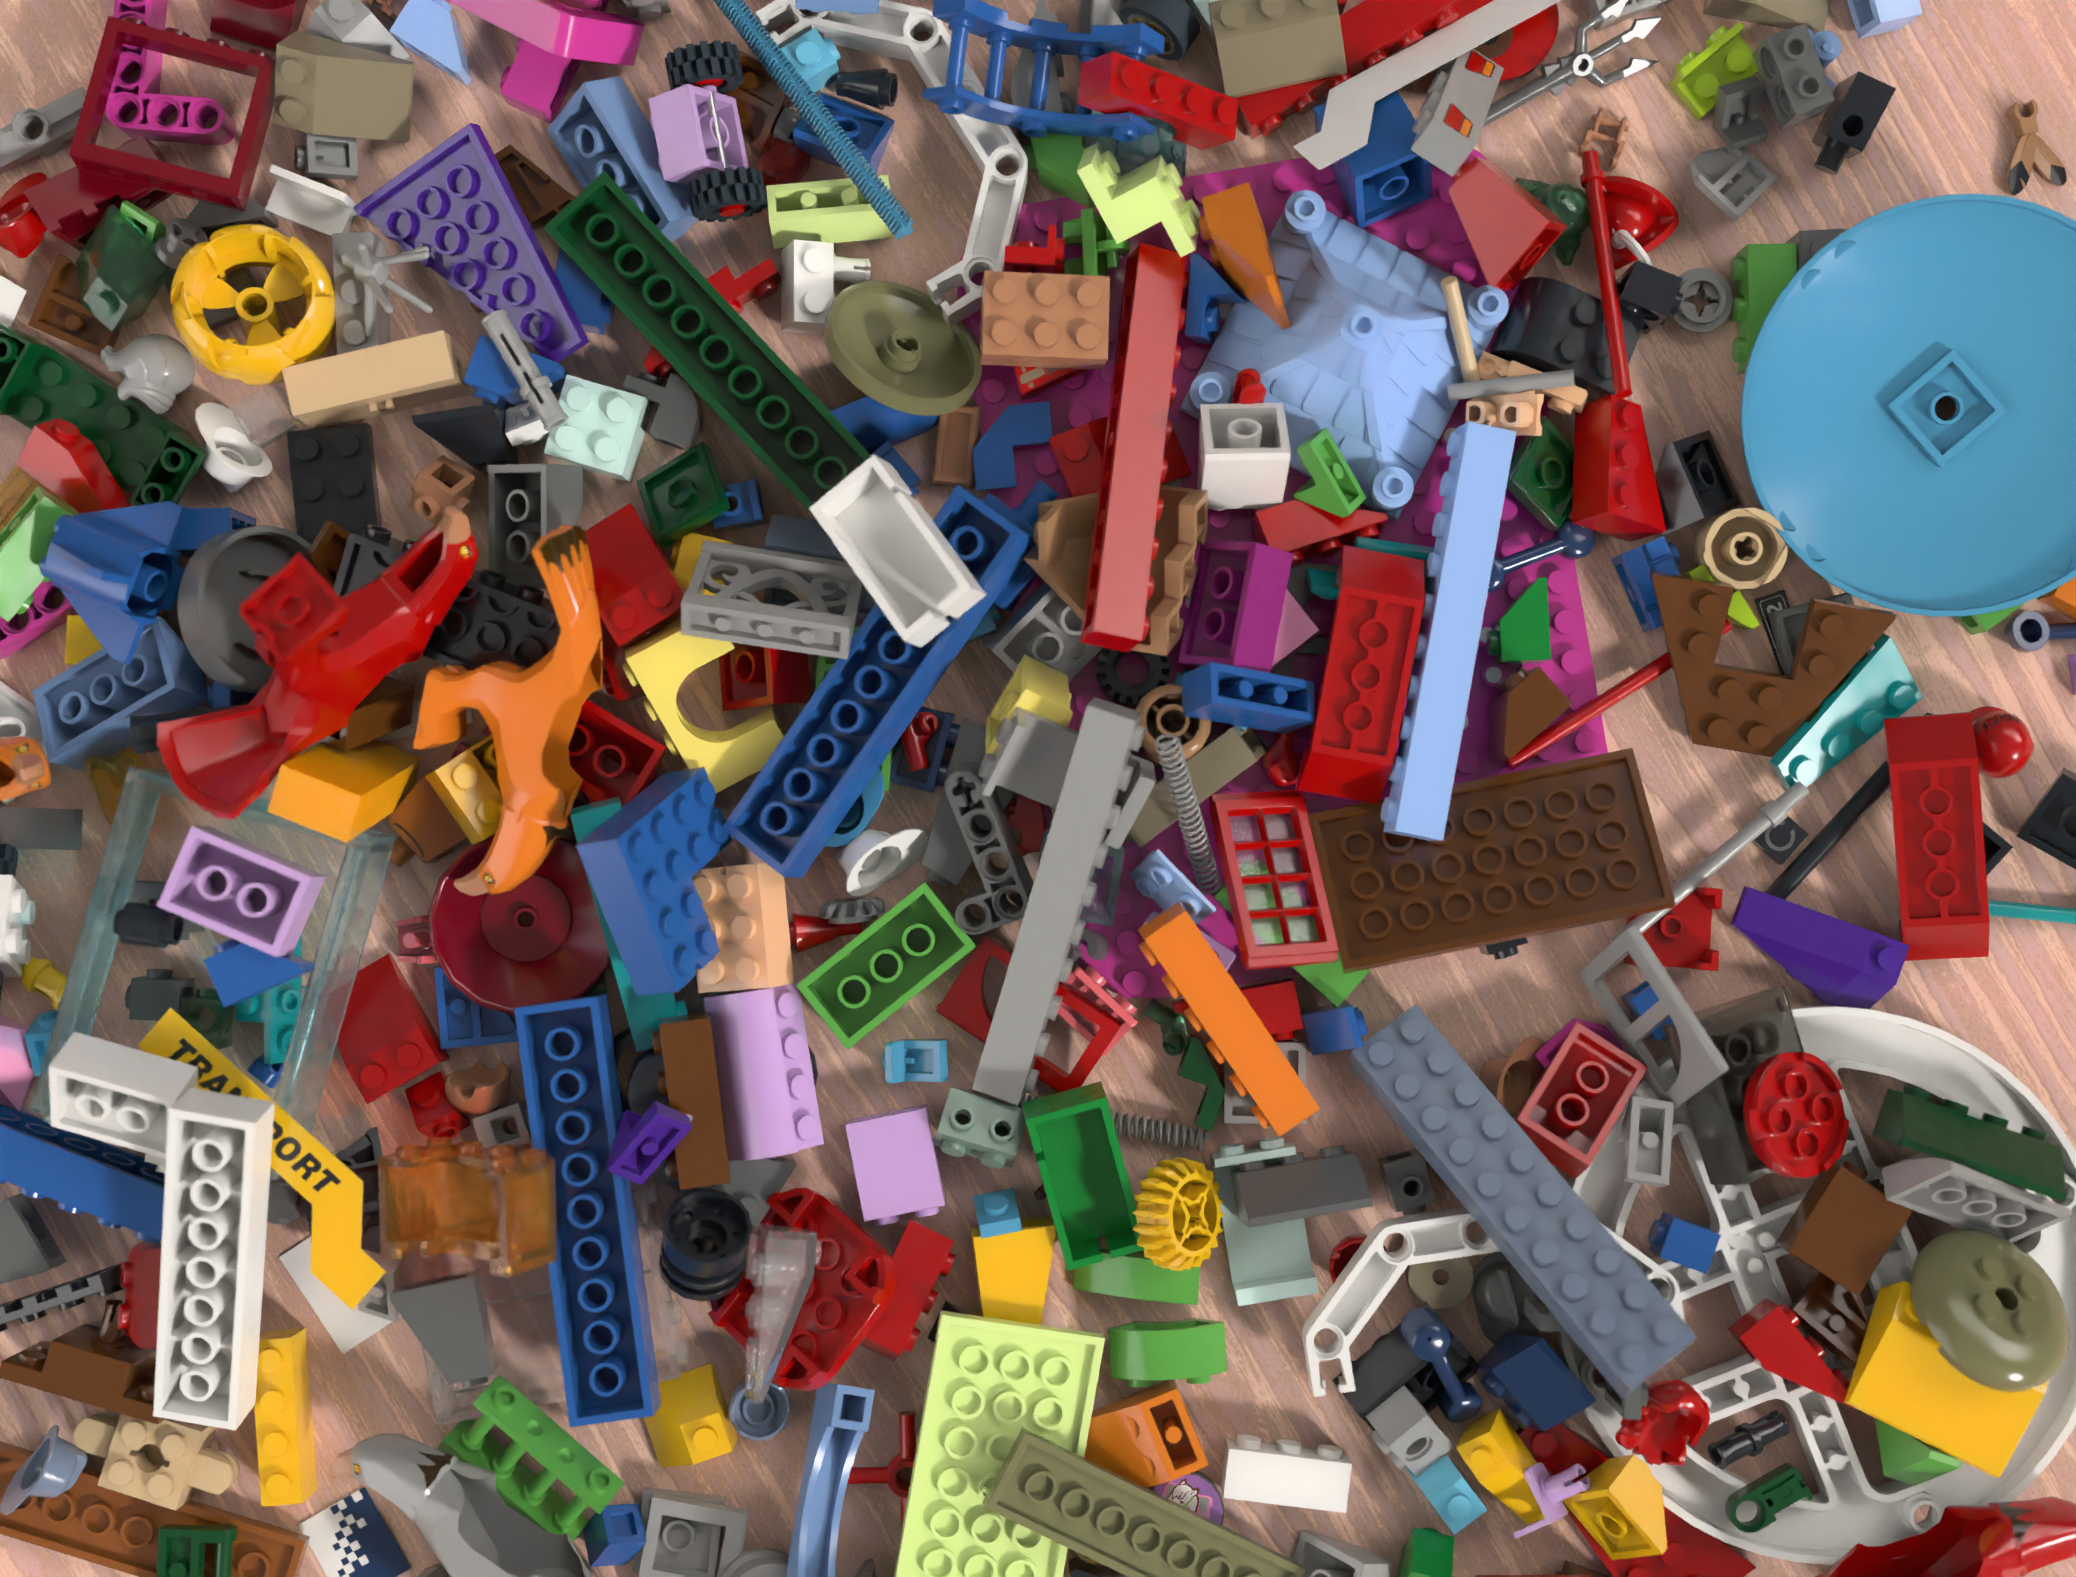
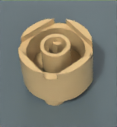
M1745 507L1720 512L1707 520L1700 528L1694 543L1693 562L1695 565L1704 564L1714 581L1731 584L1734 590L1758 588L1771 582L1785 565L1788 555L1787 545L1775 529L1777 528L1784 532L1783 528L1774 516L1758 508ZM1744 542L1741 549L1746 552L1745 556H1736L1735 543Z

